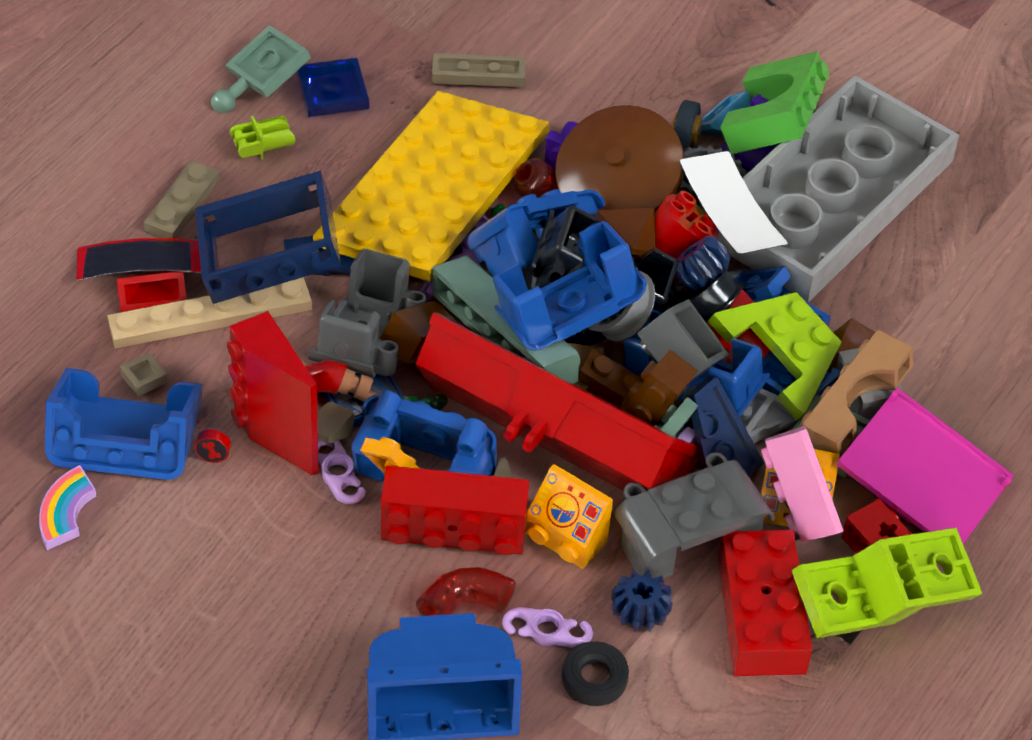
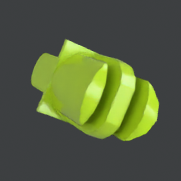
M252 115L251 122L235 125L229 131L231 137L234 138L235 147L238 148V154L242 158L259 155L262 160L264 159L263 152L294 145L296 141L284 115L255 121Z

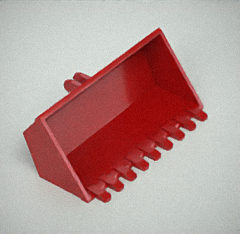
M436 312L432 314L429 321L431 327L416 361L417 367L431 389L444 394L448 398L506 428L503 436L504 440L511 443L518 436L524 438L523 450L530 453L538 445L624 491L625 486L629 483H638L648 491L651 488L684 477L696 462L701 460L698 445L665 433L618 408L619 405L599 393L595 396L474 333L465 324Z

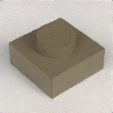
M150 352L119 366L121 377L137 397L168 383L167 373Z

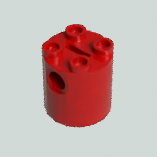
M682 190L678 195H667L655 212V248L677 259L680 253L684 252L688 246L693 245L697 240H701L706 236H715L717 239L719 235L718 228L707 212L696 204V199L690 193ZM674 276V279H673V282H672V285H671V286H673V285H677V286H678V285L680 284V282H679V281L677 280V278Z

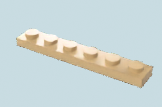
M302 277L215 304L212 303L210 296H203L107 315L116 349L228 327L266 311H269L273 318L312 310V300L305 279Z

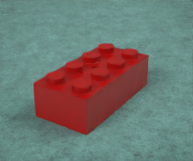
M386 465L381 496V540L390 541L394 544H423L431 548L452 547L461 548L469 552L482 550L497 552L501 555H523L530 480Z
M794 530L734 531L721 536L718 562L733 675H807L812 645L806 608L791 571L799 566ZM766 589L769 590L771 593L764 594L762 590Z

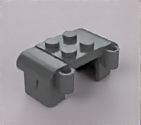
M369 249L360 250L351 265L349 293L345 300H341L335 312V300H331L327 304L319 320L318 346L315 350L310 349L308 351V359L316 362L327 359L347 364V369L370 377H375L377 374L384 376L393 375L397 367L398 345L394 341H382L380 336L394 312L426 303V295L423 292L408 289L409 261Z
M720 453L709 454L706 457L703 470L651 488L648 491L638 483L627 484L624 488L623 501L615 510V517L622 527L621 549L639 575H644L649 570L652 578L659 576L666 578L673 575L677 548L680 551H684L734 531H759L763 528L765 515H767L770 521L775 519V515L740 463L735 460L727 461L725 456Z

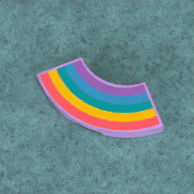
M81 465L62 475L50 487L42 501L39 524L41 537L47 550L80 536L76 523L78 514L87 502L97 497L96 489Z

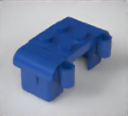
M560 189L545 193L540 198H536L535 194L527 195L517 200V204L509 206L472 231L468 237V245L471 250L474 249L479 264L486 263L490 276L494 278L496 274L518 263L521 269L531 266L538 247L532 229H535L540 241L551 209L555 211L554 217H557L570 206H575L594 216L597 210L605 207L606 203L598 192L590 189L561 193ZM597 219L596 222H594L589 227L599 223L600 221Z
M599 222L579 233L580 239L577 245L580 254L584 256L582 260L583 267L542 288L536 286L530 290L527 289L519 263L494 276L493 283L501 308L498 305H495L494 308L527 349L532 351L541 350L557 341L560 342L619 312L620 309L634 303L644 294L647 283L634 266L629 245L608 222Z
M652 309L647 322L640 330L659 317L662 312ZM636 333L632 337L623 340L625 363L622 366L640 376L652 360L657 364L658 362L643 350L640 344L641 339ZM732 338L733 365L720 361L713 367L711 366L708 371L688 384L678 398V401L683 403V394L688 388L698 386L708 377L717 376L737 414L741 417L770 377L769 373H765L761 378L763 373L761 348L757 345Z
M389 390L373 395L364 402L362 407L364 420L351 447L354 469L357 474L383 482L385 474L360 449L365 438L380 441L381 437H386L399 444L402 442L404 446L453 461L448 472L494 476L498 465L497 440L495 434L482 421L475 418L467 420L455 412H442L433 409L430 405L421 401L401 400L399 395Z

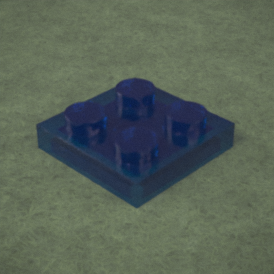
M357 57L304 64L297 70V78L308 117L370 109V100Z

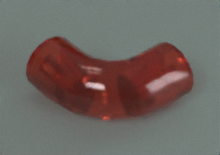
M481 567L459 568L439 576L417 599L416 607L422 616L451 615L459 606L466 603L481 604L501 613L513 597L516 582L514 579L499 572Z

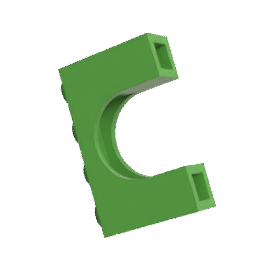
M818 51L748 69L743 85L750 95V101L757 94L769 101L727 112L720 128L732 154L802 138L827 79H829L828 66L825 61H821Z

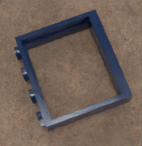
M321 170L196 207L202 280L213 304L341 266L331 198ZM316 184L317 190L310 191L308 186ZM319 207L324 239L219 270L216 237ZM214 215L216 220L208 222L205 217ZM322 247H325V248H326V250H324V251H321V252L318 251L319 248H322Z

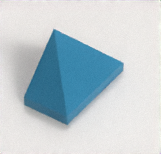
M748 91L727 96L702 117L700 134L724 136L720 127L727 112L750 107Z

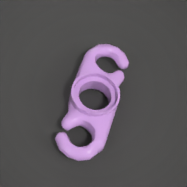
M318 439V450L324 445L333 448V451L329 454L318 453V462L322 468L323 481L329 486L337 501L344 504L358 503L363 499L366 490L363 487H359L361 481L355 476L352 458L346 453L339 440L326 443ZM334 465H342L347 468V472L342 475H333L328 470ZM347 486L359 487L354 495H347L343 492V489Z
M516 607L508 610L502 620L503 628L508 634H514L516 631L511 624L512 619L520 618L524 620L526 625L518 630V634L522 637L530 636L537 644L547 647L561 646L574 648L582 643L590 642L593 638L592 627L587 621L580 623L584 636L574 637L569 631L577 626V621L574 619H564L559 612L552 609L538 610ZM542 622H552L558 629L554 633L546 634L541 632L537 626Z

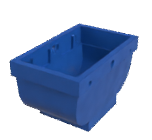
M475 613L401 617L400 629L381 634L372 642L369 649V668H367L368 740H448L519 735L522 668L520 659L515 657L511 638L499 628L476 624Z

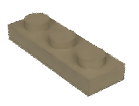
M433 53L432 83L524 87L525 57Z
M191 160L145 220L144 232L160 238H177L195 214L196 207L201 206L219 182L220 171Z

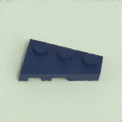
M717 376L708 377L686 395V398L688 397L699 405L692 414L691 420L703 469L706 457L711 453H720L725 456L727 461H738L748 477L765 464Z

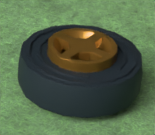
M683 100L679 111L675 113L672 127L680 139L683 150L688 146L693 149L697 145L702 127L700 103L690 100Z

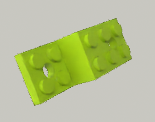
M957 528L880 539L854 556L802 564L791 570L816 638L893 625L922 608L971 600L983 594ZM936 563L942 566L944 574L938 569ZM831 592L836 593L839 603L832 598Z

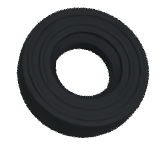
M599 641L582 643L574 647L564 660L562 668L564 687L569 695L580 703L590 706L610 704L623 694L628 684L629 667L627 660L617 648L610 644ZM598 663L608 669L610 677L601 684H592L582 677L581 670L588 664Z

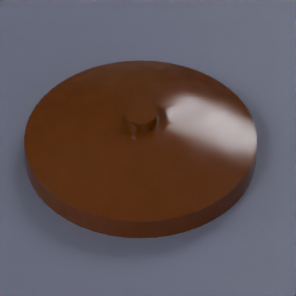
M632 105L608 107L584 118L566 136L556 161L557 184L561 193L589 189L598 192L606 203L605 207L600 210L655 207L656 212L665 197L670 194H676L681 186L684 169L680 160L685 159L684 150L671 124L654 111Z

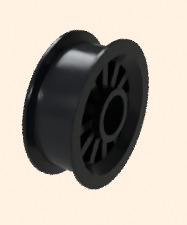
M727 267L723 270L722 274L718 275L714 281L709 282L705 287L692 291L687 290L684 286L670 301L669 308L689 299L704 321L708 322L716 312L723 311L736 299L742 291L744 284L742 281L735 282L728 273Z

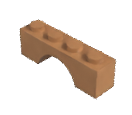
M879 329L870 340L866 339L863 341L855 359L843 366L839 379L832 387L828 386L823 391L819 404L813 411H807L802 418L800 427L806 426L814 449L839 453L840 457L857 438L856 418L849 410L850 405L857 397L868 391L878 389L895 390L913 368L912 346Z

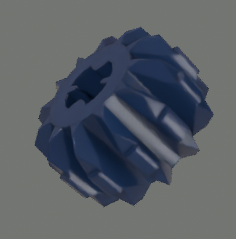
M706 236L701 240H697L693 245L688 246L684 252L680 253V256L677 258L678 267L675 277L687 290L693 291L705 287L728 267L730 256L726 252L727 249L715 236Z
M633 570L630 578L621 575L617 586H614V589H612L613 615L620 616L621 626L631 623L634 632L639 626H644L650 632L654 624L662 626L666 621V616L672 611L671 586L664 585L662 576L652 578L649 570L644 575H639Z

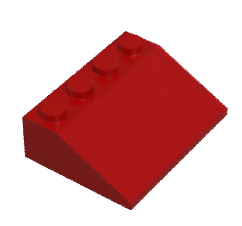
M269 311L230 325V341L227 342V349L231 356L232 364L228 365V370L233 380V386L229 390L234 402L231 416L238 429L243 428L250 440L311 475L319 473L317 383Z

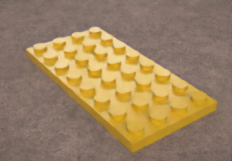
M437 91L333 212L339 254L356 258L360 250L369 249L403 258L410 263V276L431 281L433 278L432 267L447 261L549 133V122L508 111L504 108L483 104L475 100L451 95L450 93ZM322 226L313 235L314 241L324 239Z

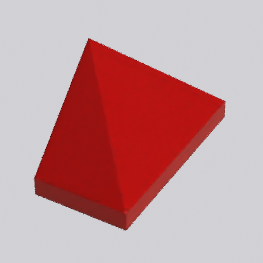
M184 271L145 273L116 278L120 312L187 300Z

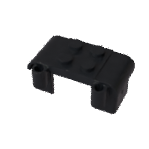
M575 206L568 207L557 217H554L555 211L550 210L530 267L531 274L537 278L535 287L539 286V288H542L583 267L582 260L584 256L580 254L577 245L580 239L579 233L596 222L597 218ZM653 247L637 259H634V254L631 255L635 268L647 274L654 284L655 301L653 309L655 310L667 301L678 267V261L676 258Z

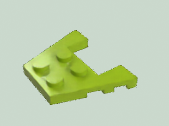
M797 292L719 311L708 320L711 326L728 344L732 338H737L747 329L751 328L796 378L795 382L776 397L796 421L806 413L841 344L839 338Z

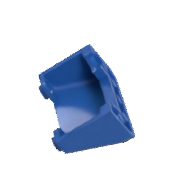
M66 368L46 401V456L51 463L63 468L73 469L81 465L83 470L164 480L175 479L181 475L186 466L202 401L203 384L191 382L174 384L168 391L166 405L99 397L100 386L95 375L86 370Z

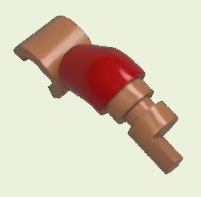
M328 359L309 365L302 361L317 383V392H329L335 395L337 392L345 395L351 392L354 393L353 398L363 402L377 394L370 391L373 378L363 374L361 378L355 376L356 372L347 369V364Z

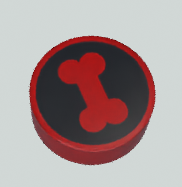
M208 429L199 433L194 449L196 454L204 461L220 463L228 458L231 440L221 431Z

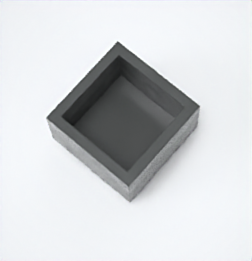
M689 299L669 308L637 333L641 339L640 344L643 350L650 357H654L658 363L671 349L698 370L691 382L729 355Z

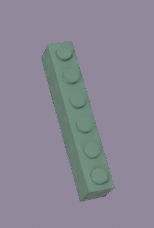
M466 255L432 267L433 296L474 333L572 384L578 382L580 356L577 350L564 340L557 341L537 351L527 349L495 310V305H498L500 308L501 305L493 278L481 266L477 265Z

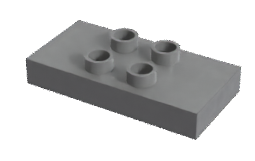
M853 76L812 114L801 139L780 143L742 178L756 203L788 244L737 253L719 229L717 240L721 241L730 256L753 270L786 266L791 278L783 287L792 293L797 292L802 299L810 302L953 162L959 134L861 78Z

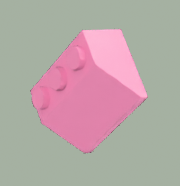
M804 425L765 439L767 447L761 449L767 468L775 467L779 481L774 482L773 485L780 503L784 501L788 503L791 514L785 516L789 529L794 530V536L799 534L801 542L843 532L806 426Z

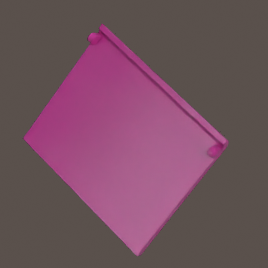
M898 387L891 392L888 400L835 464L875 494L877 499L880 498L887 507L894 510L908 523H913L924 533L957 528L963 544L1004 488L1011 483L1014 476Z

